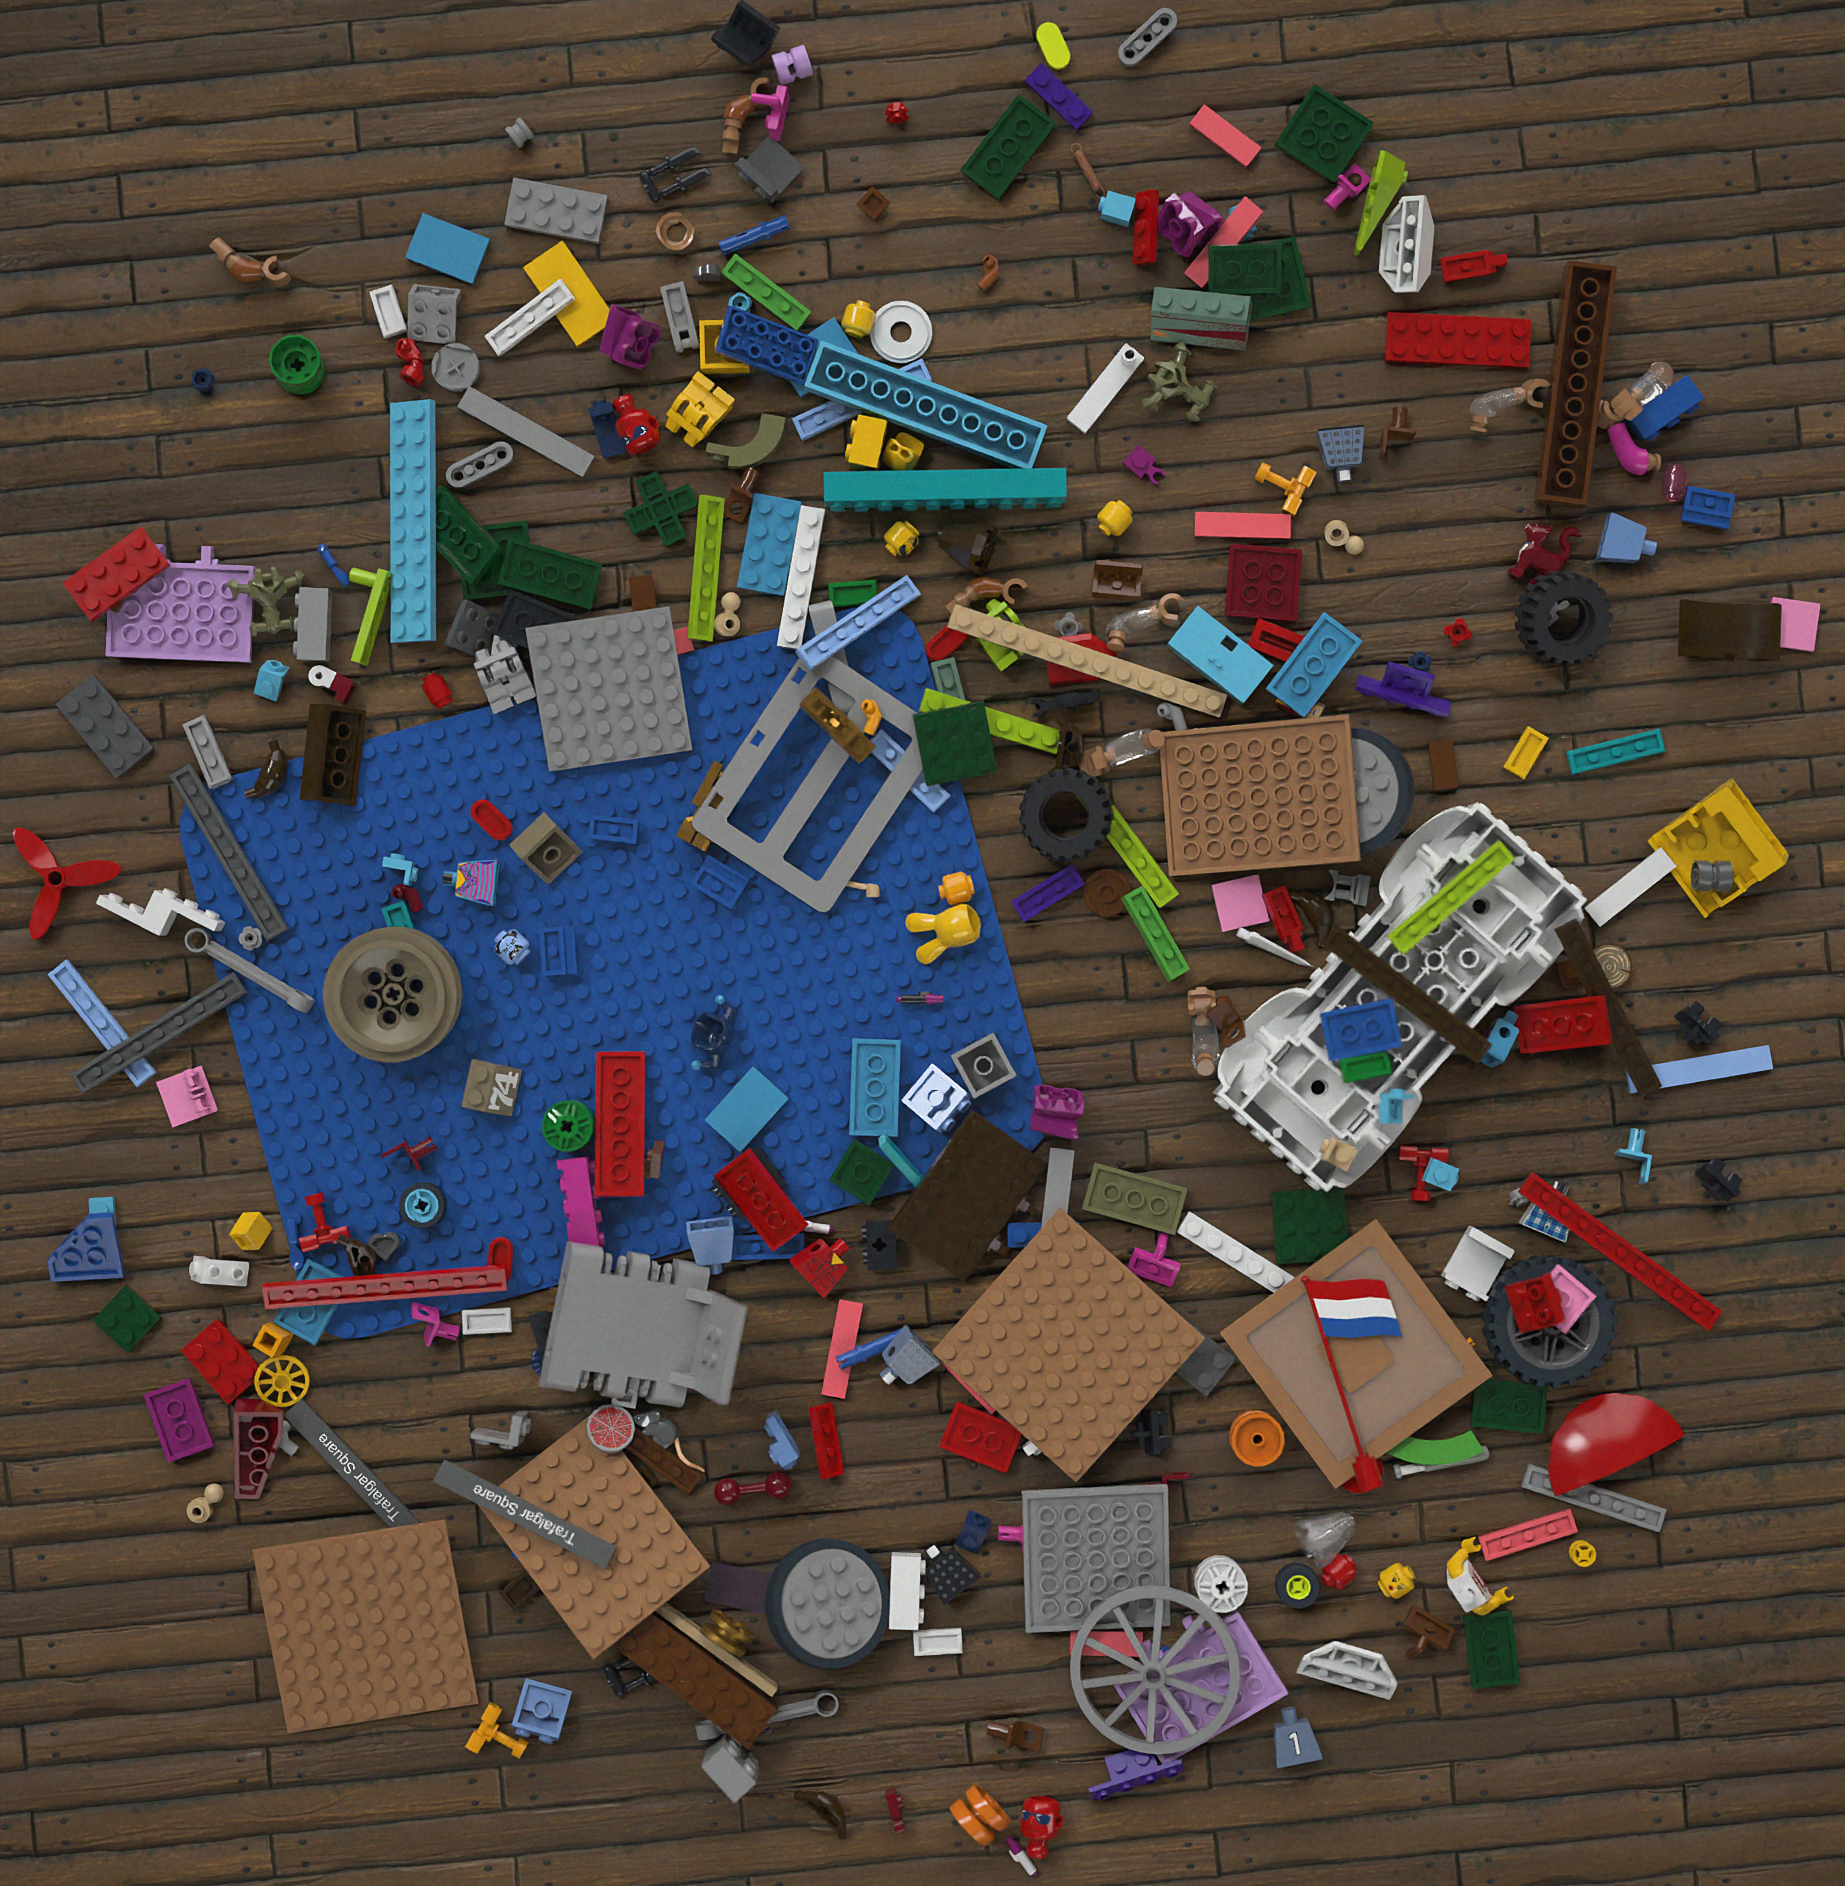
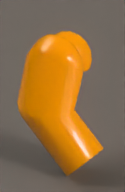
M866 699L861 703V709L867 718L863 732L874 736L881 721L882 713L874 700Z

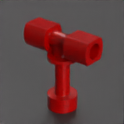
M1399 1145L1398 1160L1413 1161V1166H1418L1416 1190H1411L1412 1200L1430 1201L1431 1191L1426 1190V1182L1422 1180L1430 1158L1448 1163L1449 1149L1430 1147V1150L1417 1149L1416 1146Z
M323 1192L304 1197L306 1206L312 1205L317 1229H313V1235L299 1238L303 1252L321 1248V1245L330 1242L337 1244L336 1240L340 1233L351 1238L348 1225L333 1229L332 1225L327 1226L321 1202H325Z

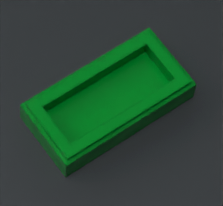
M876 580L828 583L829 600H832L833 608L861 606L877 595Z
M1387 1050L1338 1060L1343 1084L1392 1074Z

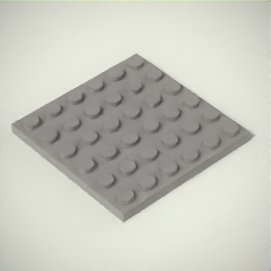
M670 606L525 628L549 772L693 749Z
M1167 1484L1022 1491L1026 1633L1079 1630L1089 1614L1100 1603L1116 1593L1140 1586L1170 1587ZM1156 1598L1136 1599L1120 1605L1132 1628L1154 1627ZM1164 1599L1162 1626H1170V1600ZM1111 1609L1097 1621L1091 1630L1123 1627L1113 1609Z

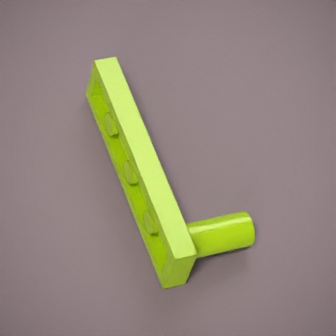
M352 568L349 575L351 582L372 587L351 661L363 666H368L391 589L390 578L392 573L378 568L376 574Z

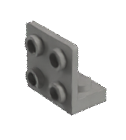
M413 284L408 293L407 338L444 344L455 343L457 305L461 299V289Z

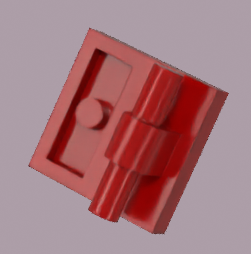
M1550 1272L1542 1274L1541 1277L1505 1286L1520 1333L1559 1325L1566 1320L1561 1305L1563 1301L1559 1289L1555 1288Z

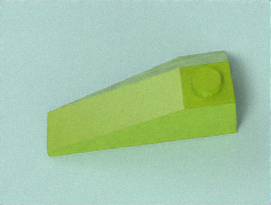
M1383 150L1380 151L1373 166L1354 255L1357 256L1360 254L1400 186L1405 185L1408 171L1404 170L1406 162Z

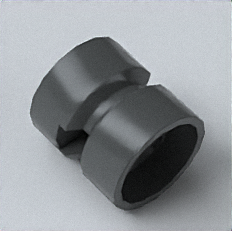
M1694 860L1690 877L1693 891H1709L1712 888L1715 892H1729L1733 882L1731 862L1714 861L1711 864L1708 860Z

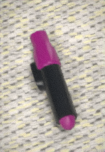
M923 991L918 992L917 995H901L896 998V1001L901 1004L929 1005L944 1003V995Z

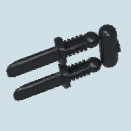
M698 147L688 148L671 158L667 154L664 156L666 161L651 167L649 173L642 171L639 174L640 181L653 203H658L661 197L665 198L680 191L679 189H681L682 193L687 192L686 187L711 175L708 168L699 169L682 179L678 175L675 177L677 182L662 188L660 194L651 176L654 177L669 168L671 172L676 171L675 166L701 153Z
M627 1656L615 1661L613 1666L607 1664L603 1668L609 1686L618 1697L623 1696L625 1690L629 1692L644 1685V1683L649 1687L651 1686L650 1682L655 1680L653 1676L647 1672L645 1673L643 1669L639 1671L641 1676L626 1682L623 1687L615 1669L620 1670L622 1667L624 1668L633 1663Z

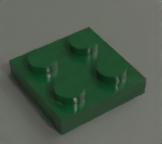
M853 1139L829 1181L870 1205L895 1164L856 1139Z
M126 1284L92 1321L122 1349L129 1353L162 1316Z

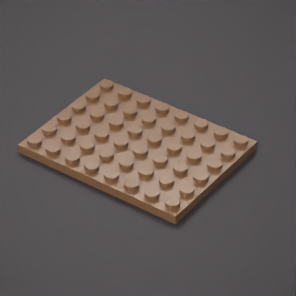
M1349 714L1162 732L1165 740L1163 745L1160 746L1169 876L1361 861L1351 716Z
M588 1416L498 1487L616 1546L617 1549L607 1569L480 1505L478 1506L591 1657L595 1659L708 1570L710 1566L623 1451L605 1453L597 1450L592 1445L586 1433V1426L590 1417Z

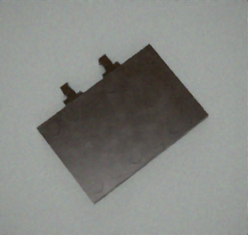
M971 1109L887 1228L964 1282L985 1252L991 1254L995 1250L1003 1257L1009 1252L1010 1249L998 1240L1001 1237L999 1232L1013 1212L1017 1214L1021 1209L1033 1218L1038 1211L1028 1203L1031 1197L1027 1193L1048 1163Z

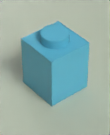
M1108 191L1107 196L1101 197L1097 211L1102 212L1100 219L1128 227L1136 198Z

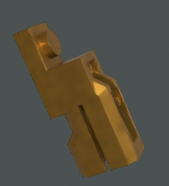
M817 687L798 705L858 764L876 747Z
M715 760L692 801V804L697 806L693 816L684 819L676 834L677 837L690 844L692 843V845L707 852L712 840L695 830L692 820L724 772L722 771L724 765ZM717 793L709 806L716 810L723 797Z

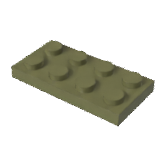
M1094 1162L1082 1209L1175 1235L1188 1188Z

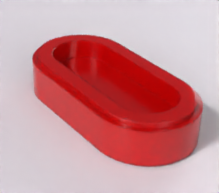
M946 625L927 643L926 654L928 658L934 662L948 658L965 642L967 634L948 628Z
M482 799L472 805L470 811L472 818L493 839L503 841L511 836L513 831L512 823L490 801Z
M506 1237L494 1239L489 1245L487 1266L505 1265L507 1282L511 1279L514 1246L511 1240Z

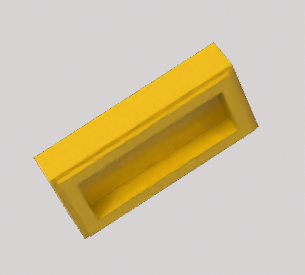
M1527 726L1502 768L1524 780L1549 738Z

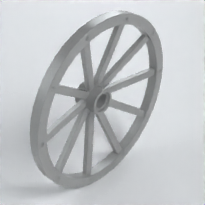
M1140 1586L1126 1589L1100 1603L1089 1614L1079 1629L1070 1661V1675L1074 1694L1089 1721L1103 1735L1115 1743L1134 1751L1149 1754H1168L1184 1751L1212 1736L1222 1726L1232 1711L1240 1685L1239 1653L1232 1634L1223 1620L1211 1607L1200 1599L1184 1591L1164 1586ZM1156 1598L1151 1659H1149L1121 1609V1604L1136 1599ZM1164 1599L1191 1608L1199 1616L1160 1660ZM1111 1609H1113L1142 1663L1088 1636L1097 1621ZM1207 1620L1221 1638L1226 1652L1167 1667L1168 1663L1201 1624ZM1086 1644L1138 1672L1082 1680L1081 1657L1083 1646ZM1229 1660L1230 1683L1227 1696L1169 1676ZM1156 1670L1160 1676L1153 1678L1148 1674V1671ZM1142 1681L1106 1719L1094 1708L1085 1688ZM1166 1684L1223 1705L1209 1723L1200 1730H1197ZM1146 1688H1149L1146 1740L1132 1737L1113 1727L1112 1724ZM1157 1689L1163 1694L1190 1735L1171 1741H1154Z

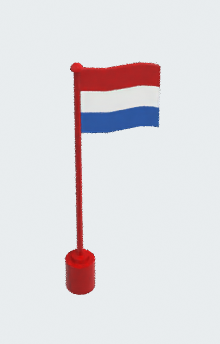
M1303 1276L1301 1282H1304L1359 1454L1355 1456V1461L1351 1463L1359 1489L1363 1492L1378 1488L1383 1485V1481L1375 1456L1363 1453L1326 1336L1355 1338L1374 1335H1394L1402 1337L1385 1281L1355 1279L1329 1282L1309 1280L1310 1277Z

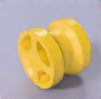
M1576 1540L1569 1547L1568 1552L1571 1560L1579 1566H1590L1596 1559L1594 1547L1585 1540Z

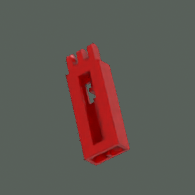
M1258 618L1247 645L1258 653L1285 663L1305 636Z

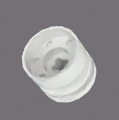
M1222 1555L1208 1557L1198 1565L1194 1573V1586L1200 1600L1215 1612L1226 1613L1235 1610L1243 1603L1247 1595L1248 1583L1241 1567L1233 1559ZM1222 1581H1224L1227 1588L1223 1587L1222 1590L1219 1591L1216 1584H1221Z

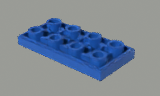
M730 305L727 307L714 352L803 386L809 373L818 339Z

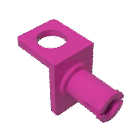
M1353 164L1343 175L1341 174L1337 178L1335 183L1337 187L1324 199V204L1330 210L1335 211L1347 197L1353 200L1371 181L1370 177L1356 164ZM1351 174H1358L1361 177L1362 181L1359 186L1354 187L1348 181V177Z
M415 1302L412 1303V1317L428 1322L424 1332L425 1346L429 1347L435 1336L454 1341L457 1339L459 1326L440 1322L438 1308ZM418 1310L426 1311L429 1316L422 1315Z
M999 1525L998 1541H1020L1023 1552L1022 1525L1020 1527Z

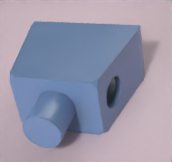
M1611 512L1606 516L1596 560L1636 563L1639 561L1641 553L1653 556L1656 551L1657 542L1645 539L1647 531L1645 526Z
M732 1216L686 1222L688 1239L697 1265H708L710 1274L721 1273L722 1263H728L732 1259L734 1233Z

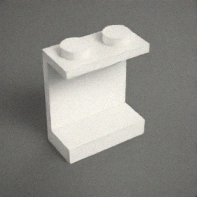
M1468 1226L1441 1276L1446 1278L1445 1284L1458 1290L1460 1286L1467 1290L1466 1296L1479 1302L1481 1298L1487 1301L1489 1298L1486 1296L1506 1258L1511 1259L1515 1250L1476 1228Z

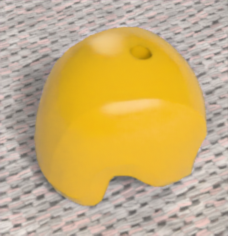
M901 432L895 439L890 438L883 452V462L894 471H912L920 459L924 444L915 437Z

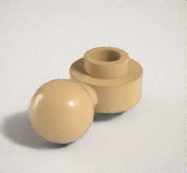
M1334 520L1326 525L1324 535L1330 545L1340 546L1345 544L1346 551L1352 555L1362 552L1364 548L1363 540L1359 536L1350 537L1348 527L1343 521ZM1334 529H1340L1339 533H1332Z
M729 592L722 597L721 601L725 611L719 614L714 622L715 630L721 636H733L740 628L739 618L734 614V611L740 606V597L736 593ZM727 620H730L732 623L729 629L726 627Z
M213 1483L208 1485L204 1491L205 1497L195 1498L188 1504L187 1515L191 1521L202 1523L211 1517L213 1513L212 1503L219 1502L224 1495L223 1488L219 1484ZM195 1508H199L201 1510V1515H198L195 1512Z

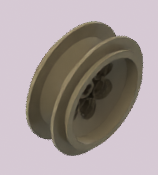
M384 927L356 937L338 952L330 964L325 977L323 1002L327 1019L333 1031L347 1047L371 1060L401 1062L426 1053L449 1034L460 1013L462 982L453 958L434 938L421 931L407 927ZM396 963L402 964L405 968L402 976H398L394 972V965ZM373 971L381 974L382 981L380 984H375L371 980ZM414 979L422 981V991L419 992L413 989L412 982ZM392 987L394 990L400 991V995L397 996L398 999L395 996L391 997ZM369 995L377 998L378 1005L376 1008H372L367 1004V997ZM411 1002L419 1006V1013L417 1015L410 1014L408 1010V1005ZM387 1011H393L396 1014L397 1019L395 1023H389L386 1020L385 1015Z

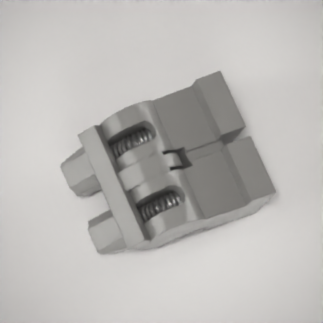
M503 640L496 645L499 653L490 656L487 649L475 652L476 662L474 665L493 714L514 706L512 696H514L517 704L537 696L535 686L519 654L510 645L508 640Z

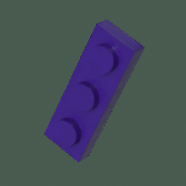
M1042 63L1024 81L1075 131L1093 114V111Z
M1073 864L1014 899L1011 903L1022 921L1025 922L1085 883Z

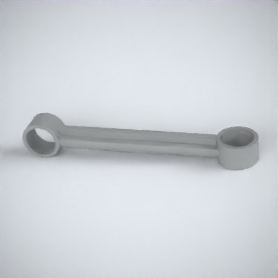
M194 928L185 935V945L190 951L209 954L286 1000L293 1008L308 1014L315 1002L306 993L290 987L213 941L212 935L208 930ZM196 931L203 933L206 938L205 945L200 949H196L191 942L192 935Z
M822 1690L814 1699L778 1706L777 1711L768 1723L814 1713L824 1717L832 1716L838 1710V1697L831 1690ZM824 1695H830L836 1701L835 1707L830 1711H823L818 1706V1700ZM709 1719L695 1724L698 1740L712 1739L726 1733Z

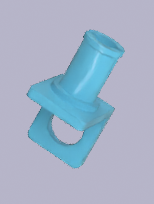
M1631 1128L1628 1148L1615 1151V1156L1642 1161L1639 1184L1643 1185L1648 1182L1652 1155L1642 1152L1646 1131H1638V1129Z

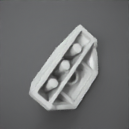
M1425 195L1402 197L1399 204L1383 223L1379 273L1395 293L1419 292L1431 274L1434 222Z
M1336 1641L1304 1655L1297 1668V1673L1388 1700L1391 1699L1397 1688V1681L1381 1654Z

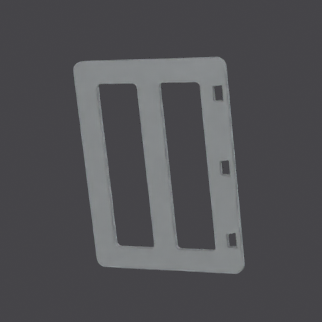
M833 656L811 671L807 669L799 658L693 817L692 825L694 829L820 912L830 910L922 771L912 714L917 713ZM799 668H801L806 674L800 684H797L791 680ZM820 678H824L854 698L855 703L848 712L847 717L863 734L865 733L863 729L867 723V718L861 709V703L866 699H871L877 703L882 713V718L909 735L912 741L819 881H815L786 862L783 856L849 757V754L832 738L762 843L754 841L727 822V817L800 707L798 705L811 692ZM759 730L765 736L758 747L750 742ZM718 793L723 797V800L715 810L709 804Z

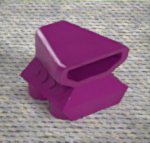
M1191 191L1180 196L1173 193L1165 200L1158 215V231L1163 237L1169 238L1172 241V247L1177 254L1190 257L1196 244L1201 249L1207 245L1221 227L1224 218Z
M612 304L599 350L621 364L642 370L650 361L652 346L660 339L661 326L658 323L643 319L635 311Z
M1034 1085L1029 1120L1030 1130L1078 1140L1076 1119L1082 1116L1084 1111L1082 1092L1073 1088L1058 1089L1049 1085Z

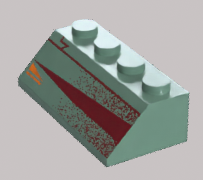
M1155 287L1151 309V341L1184 342L1188 345L1246 351L1253 304L1251 297Z

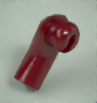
M397 884L392 888V896L395 899L408 901L413 913L424 909L418 891L414 887Z

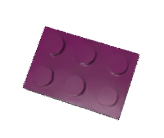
M191 1377L143 1394L167 1462L215 1446Z

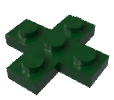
M657 471L636 480L635 482L645 503L623 512L632 534L636 535L656 526L665 548L686 539L687 536L678 519V515L698 507V502L689 483L666 492Z

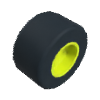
M1293 1562L1286 1564L1275 1577L1277 1595L1284 1604L1291 1608L1301 1609L1308 1607L1315 1602L1319 1595L1320 1584L1318 1577L1304 1563Z

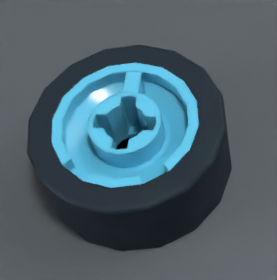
M429 1182L415 1183L406 1188L399 1201V1210L404 1221L410 1226L420 1229L429 1228L440 1222L447 1208L446 1197L443 1191L435 1184ZM420 1201L428 1203L425 1210L420 1209Z

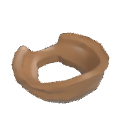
M673 212L662 216L656 227L660 243L668 249L683 250L690 246L694 239V227L683 217L682 213ZM680 222L687 228L685 237L680 242H672L667 237V230L670 226Z

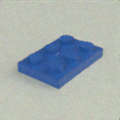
M1392 998L1319 1013L1329 1061L1402 1047Z

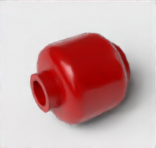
M1334 1554L1321 1565V1572L1323 1574L1321 1580L1328 1588L1334 1587L1337 1590H1341L1356 1578L1355 1570H1357V1566L1347 1554Z

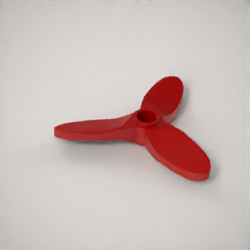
M21 827L14 829L13 838L19 852L26 862L44 877L45 884L36 900L30 920V936L34 940L42 938L54 922L64 889L68 886L101 884L116 878L122 871L121 865L107 860L84 861L62 868L50 848L36 834ZM59 872L62 876V881L60 884L55 885L53 876Z

